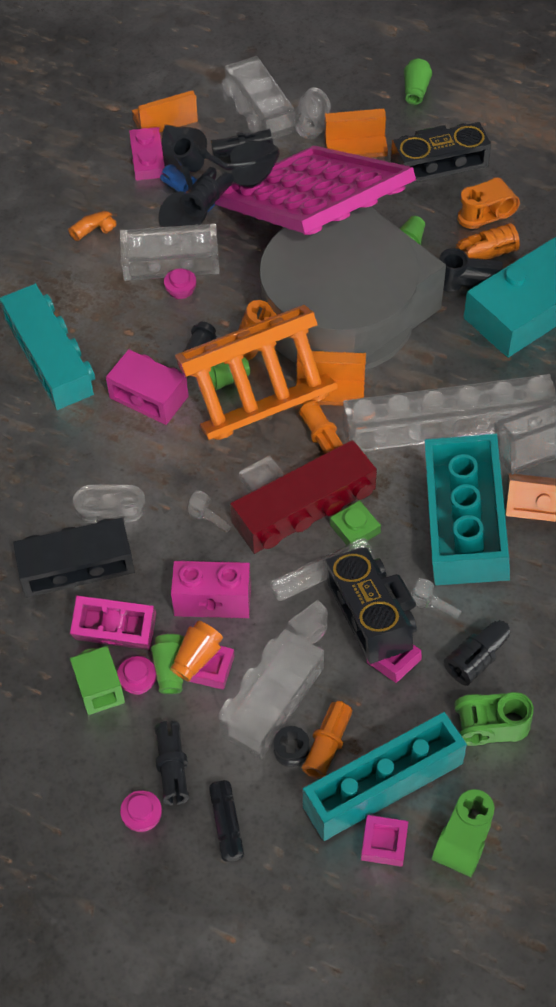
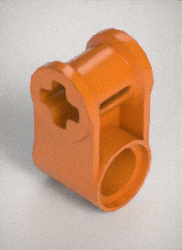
M492 178L487 182L466 187L462 190L460 197L462 209L458 212L457 220L465 228L476 229L485 224L512 216L519 208L520 199L501 178Z

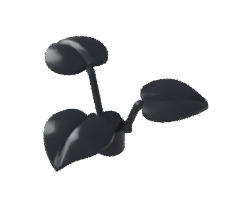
M165 125L161 142L165 167L172 164L180 170L185 177L188 189L193 185L190 171L196 172L200 170L204 165V159L210 160L225 170H232L231 175H233V181L237 185L252 187L260 184L268 177L280 155L279 148L272 143L249 141L238 145L232 150L230 154L231 164H228L211 155L206 150V136L201 130L192 127ZM183 191L171 194L161 205L159 223L162 229V236L165 239H178L191 234L201 226L206 218L207 212L202 217L196 218L189 215L181 205V197L185 193Z

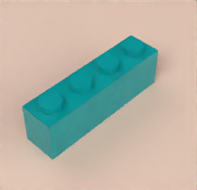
M33 284L0 297L5 321L56 410L94 395L91 382L95 380L94 371L88 361L83 362L81 360V350L75 338H68V330L63 318L54 315L55 308L48 294L42 295L38 286Z
M443 712L304 787L303 809L324 842L367 818V815L380 811L461 766L464 761L467 743L447 714Z

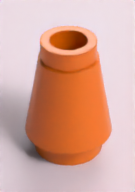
M197 621L193 627L189 626L170 670L178 677L190 682L192 677L221 649L219 644L223 636L213 627L202 621Z

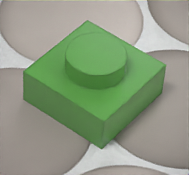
M360 500L330 517V526L350 550L360 546L381 532V525Z

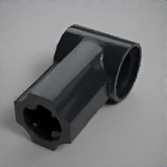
M456 248L444 250L439 258L440 261L446 264L443 290L448 292L460 290L463 285L475 287L503 270L502 261L468 258L464 251Z

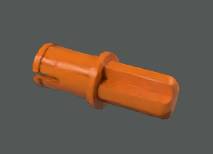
M317 401L307 402L300 408L299 415L310 429L312 441L318 443L325 454L343 445L336 434V425L333 422H329Z
M339 700L332 702L320 729L313 732V745L305 763L301 767L302 771L315 779L325 777L336 750L342 748L343 741L341 738L352 715V708Z

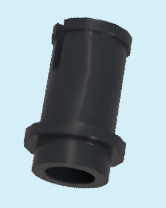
M204 321L194 325L191 329L192 336L183 352L216 339L215 327Z

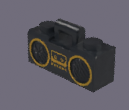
M480 122L461 123L450 129H447L445 125L415 131L414 136L405 135L399 139L392 140L391 163L413 167L416 180L409 184L488 167L491 142Z
M365 547L325 559L328 586L369 663L372 664L413 650V633L417 631V626L410 610L416 606V602L401 576L395 574L387 577L381 559H373L368 548ZM392 592L396 599H393L389 593Z

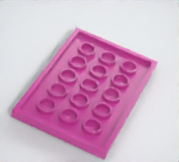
M312 146L275 163L268 177L258 185L242 187L235 182L232 183L215 202V205L240 212L243 215L255 217L258 220L270 222L274 225L286 227L289 230L301 232L304 235H311L323 229L322 226L331 221H341L348 218L350 212L357 208L375 205L378 202V198L386 194L392 195L403 191L405 185L415 181L416 177L413 167Z

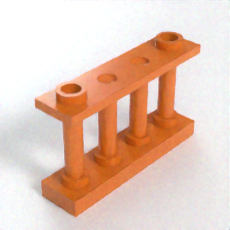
M307 306L296 307L175 355L178 366L186 377L189 375L196 377L211 418L200 423L202 431L209 440L213 438L216 440L227 438L233 434V430L308 400H322L329 395V392L338 389L336 382L327 374L319 375L306 335L309 332V328L318 324L314 312ZM286 337L293 338L307 380L291 388L287 387L274 348L277 344L276 341ZM253 350L261 351L275 394L258 401L255 400L242 362L244 354ZM222 362L229 365L243 407L225 414L209 374L212 366Z

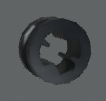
M296 726L282 728L276 733L274 738V755L277 761L287 767L302 765L309 754V737L307 733ZM288 740H296L297 747L301 750L299 751L295 748V753H287L286 746L282 744L288 745Z

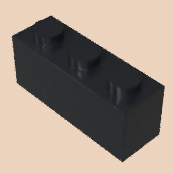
M123 517L113 520L103 519L95 524L77 528L67 527L59 532L41 536L32 535L23 540L13 542L19 578L26 598L135 573Z

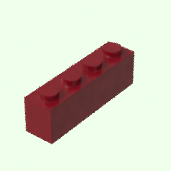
M351 440L231 502L232 524L254 554L263 549H271L285 537L295 532H303L315 521L325 516L335 515L345 505L368 497L376 489L377 468L356 442Z

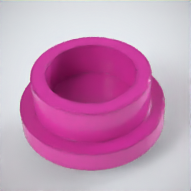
M187 269L172 270L164 278L165 289L176 299L189 297L197 284L196 276Z
M141 656L126 659L120 665L117 672L122 689L135 695L147 692L156 681L154 664L149 659Z
M144 790L129 794L121 804L120 814L122 821L126 827L133 831L144 832L152 829L157 825L162 815L159 799L153 793Z

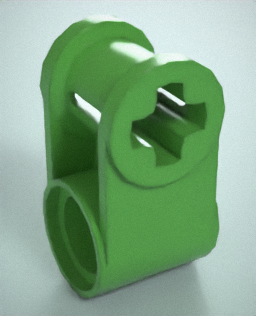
M522 693L472 694L460 697L454 702L455 712L460 716L461 731L459 733L467 743V746L508 741L516 742L523 740L530 731L534 706L532 701ZM509 713H516L520 715L523 719L520 721H512L508 719L505 715Z
M473 789L464 792L459 797L450 820L439 837L432 861L470 878L472 877L482 854L495 809L493 800L487 793ZM473 809L480 812L475 819L468 817V814H471Z

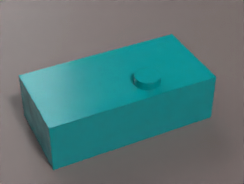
M556 237L467 291L463 318L507 358L556 327Z
M497 434L425 439L435 586L510 580L509 549Z

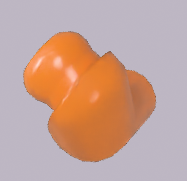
M101 211L83 217L72 225L68 231L75 241H79L98 226L103 233H108L117 226V222L111 217L112 213Z

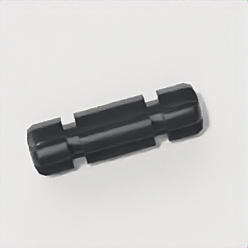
M227 780L213 782L210 784L209 790L211 802L214 804L212 806L218 840L220 841L221 856L224 862L237 861L244 857L242 839L239 838L240 829L235 803L232 801L231 783Z

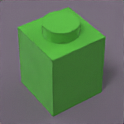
M108 646L99 649H86L78 656L70 658L88 715L125 703L121 683Z

